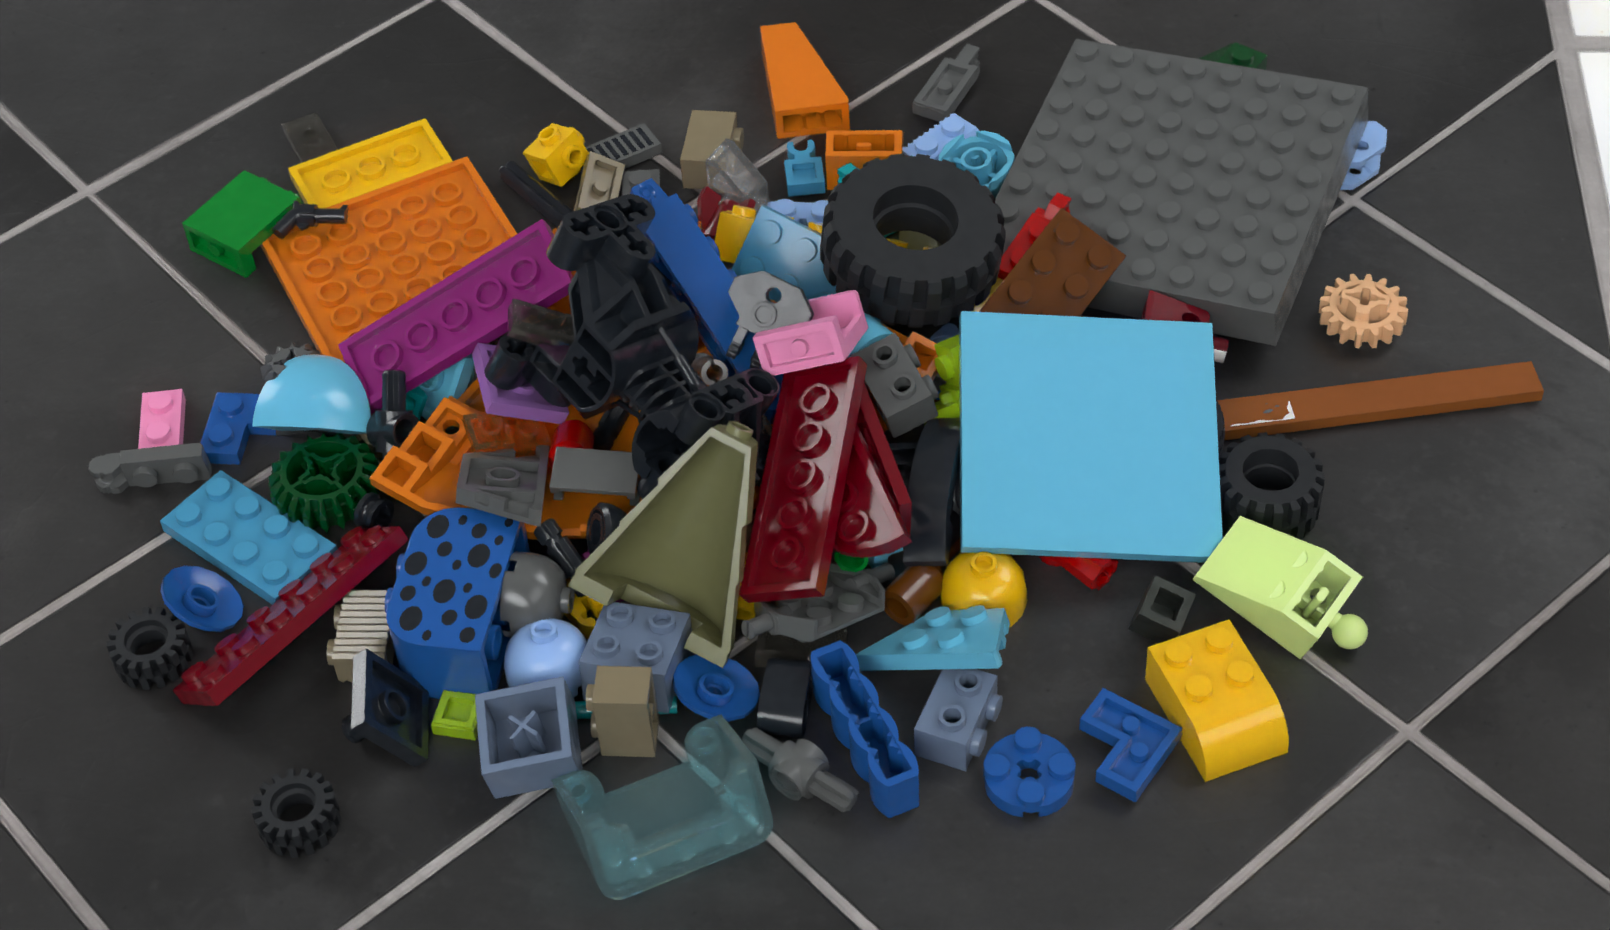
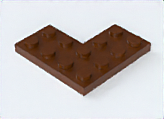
M1061 208L979 312L1083 317L1081 316L1082 313L1121 265L1126 255Z

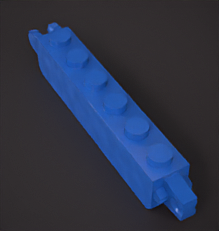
M652 178L632 187L630 194L646 199L655 210V217L645 233V236L652 242L656 250L651 262L672 282L669 288L675 298L680 303L685 302L692 310L698 324L699 337L714 359H718L726 365L728 369L727 378L751 369L750 359L756 350L753 342L755 333L749 331L744 341V347L735 359L726 356L739 327L736 323L740 316L728 293L737 274L732 269L727 270L720 259V252L715 241L710 236L705 237L698 226V219L694 210L689 204L684 205L677 193L668 196ZM784 374L774 376L779 383L780 389L762 418V423L765 426L773 424Z

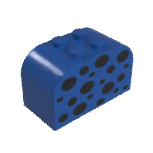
M456 507L443 509L427 516L416 526L410 537L405 554L401 553L396 564V582L393 588H388L385 595L386 620L400 670L416 679L429 692V698L440 699L445 690L480 694L498 689L504 669L506 646L511 639L505 637L502 631L510 629L509 622L500 620L502 583L505 571H514L517 561L509 560L511 555L516 551L530 552L523 522L473 508Z

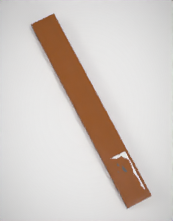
M1532 361L1217 401L1221 406L1224 417V440L1240 439L1247 435L1255 437L1258 433L1265 432L1271 435L1541 401L1544 389Z

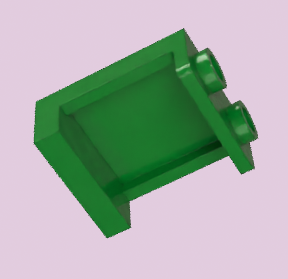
M243 170L182 224L191 251L247 278L256 270L252 252L273 234L272 228L288 211L293 209L294 201H298L300 204H303V202L295 192L285 190L272 184L264 177H258Z

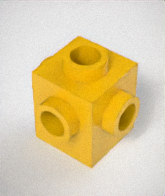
M554 123L541 130L538 137L522 152L539 180L563 187L581 171V167L584 165L585 159L589 154L584 146L585 139L578 130Z

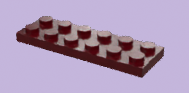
M860 356L848 357L845 361L789 372L783 375L744 567V579L741 582L739 596L747 603L822 597L825 595L867 364Z
M377 525L373 528H362L359 526L352 529L341 538L342 546L332 554L329 552L320 556L310 565L311 572L301 581L296 579L284 586L278 593L280 599L270 607L264 606L251 614L246 620L248 626L236 635L234 633L222 639L214 647L216 653L205 663L200 661L189 667L181 675L183 681L172 691L182 704L218 706L409 540L400 526L381 527Z

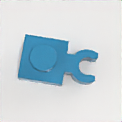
M813 140L807 141L808 148L803 151L795 150L793 142L787 143L788 160H784L788 197L826 193L822 158L816 157Z

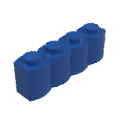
M837 641L811 651L812 683L815 700L820 708L831 716L832 728L837 739L850 749L852 765L857 774L869 783L870 796L876 808L886 817L892 818L919 807V767L917 759L910 748L899 741L898 728L894 719L887 711L879 707L878 693L871 681L860 674L859 661L854 651L842 641Z

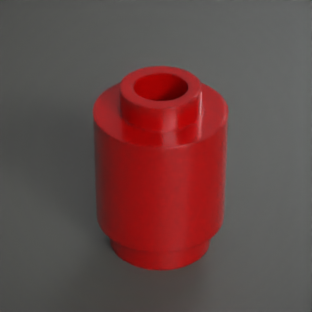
M572 419L565 421L555 429L548 455V461L552 469L556 447L593 449L594 435L586 423Z

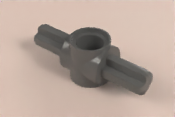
M757 728L748 729L744 733L740 742L741 750L769 767V779L781 794L791 800H800L802 796L806 799L817 796L841 812L853 809L859 797L858 790L829 772V761L826 755L814 743L806 739H799L796 743L789 740L782 744Z

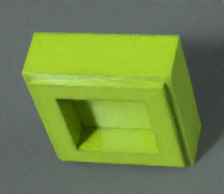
M443 691L431 723L433 734L476 740L478 728L475 694Z

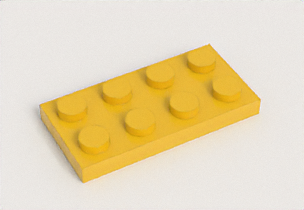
M426 118L289 167L288 171L291 181L305 204H317L318 208H327L450 163L453 160Z

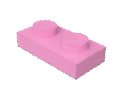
M183 389L142 393L138 449L183 444L186 405Z

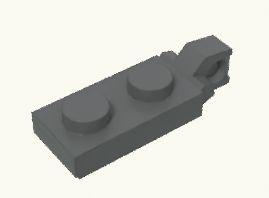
M966 44L956 59L945 57L914 99L912 104L913 114L938 122L943 121L945 117H950V114L954 113L978 79L980 67H978L980 64V47Z

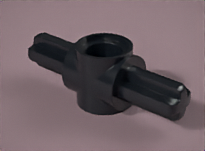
M385 370L383 372L382 409L375 410V413L368 420L366 427L368 441L375 447V452L382 453V460L393 445L398 448L402 445L419 422V419L413 415V410L406 409V374L403 370Z

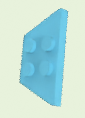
M977 605L967 609L950 610L949 607H938L929 611L914 623H910L860 651L856 656L861 671L998 669L1002 665L999 650L1005 649L1007 641L1005 635L1009 631L1010 622L1005 608L985 609L984 606Z

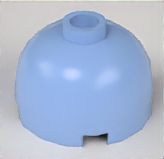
M560 619L539 620L517 629L506 646L504 657V671L509 688L564 677L573 698L577 696V688L582 685L579 659L587 644L585 636L571 623Z

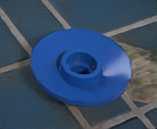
M184 565L172 569L162 580L160 592L165 605L174 616L189 626L203 631L222 632L233 628L242 618L244 605L239 592L228 580L216 572L199 566Z
M699 655L689 656L678 664L673 674V689L681 703L695 714L711 720L729 722L742 719L754 711L760 697L758 683L751 672L730 658L726 665L721 668Z

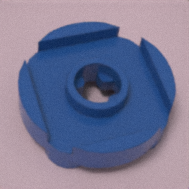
M1021 727L1015 734L1008 735L996 742L986 755L983 763V777L987 796L995 806L1013 816L1023 817V812H1039V817L1050 815L1061 809L1073 793L1076 768L1075 759L1069 750L1055 738L1041 734L1034 727ZM1027 768L1037 770L1039 778L1034 779L1029 776L1023 780L1020 778L1021 770Z

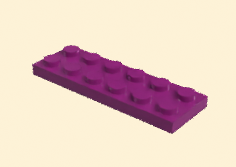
M543 219L338 344L345 363L353 369L365 389L371 414L375 413V410L382 408V374L385 370H403L406 374V393L472 354L477 343H490L569 294L568 286L573 279L571 271L556 267L548 259L546 250L554 234L550 226Z

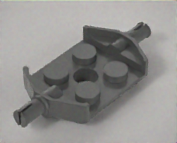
M831 562L824 596L754 602V611L757 617L742 622V633L748 639H753L755 636L769 632L773 635L780 634L791 637L801 643L817 640L884 611L885 590L881 583L894 579V568L891 564L885 562L872 569L849 572L840 569L837 563Z

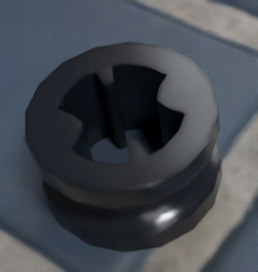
M367 493L356 506L354 523L362 528H373L377 525L387 527L393 517L394 504L389 499H381L377 493Z

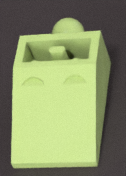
M1242 516L1237 519L1192 579L1299 659L1317 642L1327 627L1332 629V637L1336 644L1344 649L1359 648L1364 644L1368 636L1367 625L1361 617L1354 614L1342 615L1338 612L1363 576L1323 548Z

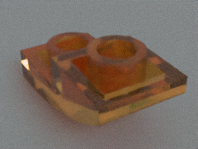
M486 411L463 415L462 421L473 452H493L513 448L516 451L515 457L536 455V446L550 445L551 447V440L544 422L486 414Z

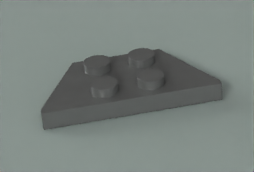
M550 445L536 446V455L516 458V451L513 448L493 452L464 453L456 488V503L533 526H541Z

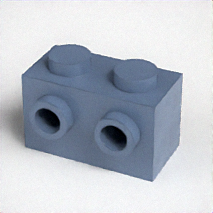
M942 669L914 728L915 756L966 771L973 755L979 757L984 749L987 738V730L985 728L988 721L995 722L1000 713L1003 696L997 694L998 676L978 669Z

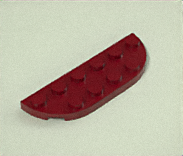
M856 423L833 551L850 557H875L893 553L911 543L912 540Z

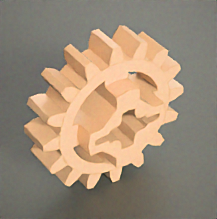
M1350 274L1349 282L1337 278L1335 279L1334 287H1325L1324 296L1320 298L1318 313L1321 314L1319 322L1320 325H1328L1327 334L1329 336L1337 333L1340 334L1339 343L1341 344L1350 339L1354 341L1355 348H1360L1362 342H1368L1372 348H1377L1378 340L1381 339L1383 342L1390 344L1392 343L1393 335L1400 336L1402 334L1403 325H1406L1409 310L1406 308L1407 298L1399 296L1400 288L1398 286L1387 288V279L1385 278L1374 282L1372 281L1371 274H1366L1364 280H1358L1355 274Z

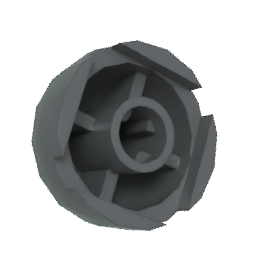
M514 552L509 560L517 561L514 571H505L500 600V620L508 621L510 629L502 630L503 635L507 638H511L517 629L539 620H562L564 613L571 614L575 598L574 589L567 587L565 573L556 562L536 553Z

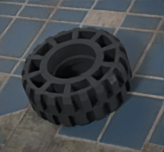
M894 154L883 160L876 158L866 162L860 170L855 168L842 179V183L840 182L835 186L829 195L828 204L824 209L820 243V260L824 264L823 272L828 282L832 286H836V293L856 290L859 294L864 313L880 319L881 323L891 326L895 324L908 325V328H922L923 325L933 324L934 327L947 324L951 318L957 317L959 319L961 311H973L974 304L976 306L981 304L990 294L991 287L996 283L1006 238V230L1003 227L1005 219L998 204H995V197L986 185L981 186L974 174L968 170L962 171L953 162L945 159L942 161L931 159L929 155L917 154L916 156ZM897 231H914L932 237L941 246L927 250H912L897 246L883 236Z

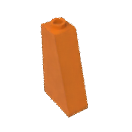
M797 23L760 26L762 56L777 139L824 134L827 131H849L848 97Z

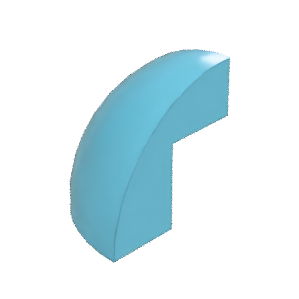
M309 354L288 360L284 363L286 368L278 377L265 383L256 403L252 427L279 431L322 430L343 434H366V427L371 413L365 389L352 368L342 360L332 356Z

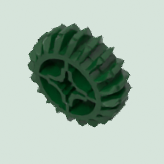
M323 432L320 438L312 439L307 435L306 442L302 444L292 442L291 451H280L279 461L272 463V474L268 476L272 503L277 506L280 515L288 513L289 520L292 523L299 520L304 526L312 530L321 527L326 533L334 525H339L344 530L346 521H354V512L361 498L370 492L380 493L379 489L371 485L369 479L378 467L379 461L375 458L367 443H360L356 436L346 439L342 433H337L334 437H329Z

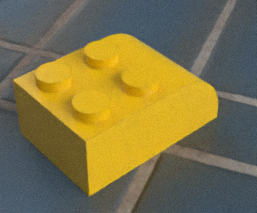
M1229 619L1148 647L1145 680L1169 721L1182 727L1181 742L1205 782L1288 753V729L1279 700Z

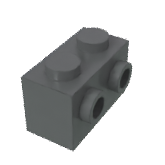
M896 333L850 355L851 357L860 356L867 364L864 380L865 386L893 439L938 416L934 400L939 397V393L929 375L921 377L916 369L921 364L910 343L903 347Z

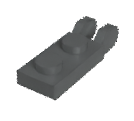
M201 443L121 450L119 453H109L104 456L100 454V456L91 458L92 460L87 465L92 477L96 478L95 485L97 489L104 494L111 492L113 494L121 493L128 486L152 487L163 483H192L198 480H208L212 477V466Z

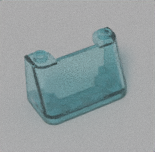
M722 714L696 724L687 733L684 741L687 762L621 788L604 793L603 786L597 776L585 770L573 771L551 780L557 800L590 872L601 892L606 897L615 900L631 897L756 847L771 834L773 817L757 759Z

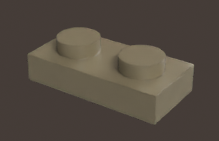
M590 151L585 159L574 211L618 197L625 164Z

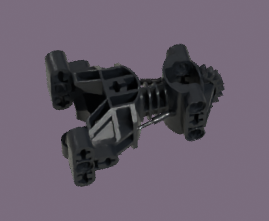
M627 194L566 214L561 220L546 250V254L551 263L556 267L566 271H576L568 286L571 314H560L545 320L540 325L526 330L520 329L501 337L485 367V377L494 386L503 390H513L530 383L547 402L558 407H569L572 404L585 420L617 406L638 418L640 424L633 437L632 461L634 470L642 477L637 486L638 494L642 500L658 485V478L711 427L719 424L727 425L730 420L744 424L753 430L751 437L758 442L755 486L760 487L771 439L770 435L761 433L763 429L762 418L779 393L778 381L769 372L758 368L745 370L710 386H707L697 376L691 364L698 350V324L689 306L685 302L680 303L672 294L669 288L672 282L651 262L656 250L652 242L645 236V233L655 217V210L646 199L638 195Z

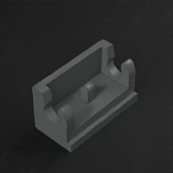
M556 447L549 488L550 492L554 493L553 500H563L565 491L622 495L630 499V505L636 506L640 502L637 486L642 477L634 470L632 452Z

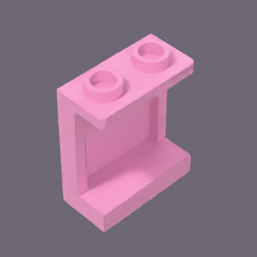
M850 290L809 299V304L814 312L811 321L757 332L753 337V342L762 370L775 376L845 361L868 329L858 292Z

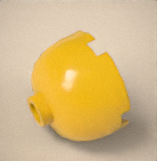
M960 552L948 564L943 574L942 592L940 595L941 604L943 607H949L950 610L967 609L977 605H982L985 609L1005 608L1010 622L1009 627H1012L1023 616L1027 604L1024 572L1016 560L1009 554Z

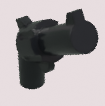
M294 201L293 209L288 211L272 228V232L278 238L284 239L296 225L300 230H306L308 227H317L318 223L347 224L349 208L348 205H343L340 209L318 208L317 204H300L298 201Z

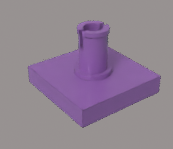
M477 343L472 353L486 414H492L491 418L496 424L510 427L514 424L516 418L555 424L565 422L569 414L568 407H558L550 404L530 383L513 390H503L490 383L485 377L484 370L496 345Z

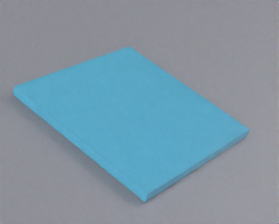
M961 311L959 317L960 552L1205 563L1223 539L1212 323Z

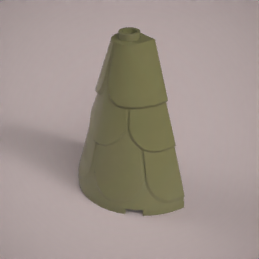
M731 420L727 425L719 424L711 427L658 478V485L620 521V525L576 569L569 587L605 606L623 599L632 605L690 613L692 632L684 648L723 668L729 659L735 642L740 582L744 579L747 524L752 522L758 451V442L751 437L753 430L744 424Z

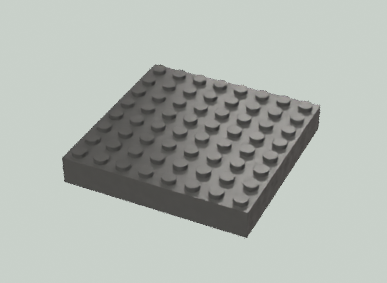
M1076 39L995 198V204L999 205L1005 219L1003 227L1006 230L1003 254L1032 212L1035 213L1038 207L1046 210L1057 192L1072 198L1069 203V210L1072 216L1126 255L1121 265L1089 304L1088 308L1141 318L1149 290L1206 310L1210 314L1209 323H1212L1214 334L1276 346L1368 123V87Z

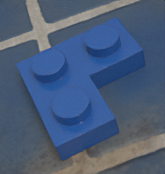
M217 392L200 442L211 464L240 465L250 434L276 436V430L252 427L254 411L260 394Z
M1102 688L1080 718L1079 730L1113 746V749L1097 769L1095 782L1135 803L1182 737V727L1105 688Z

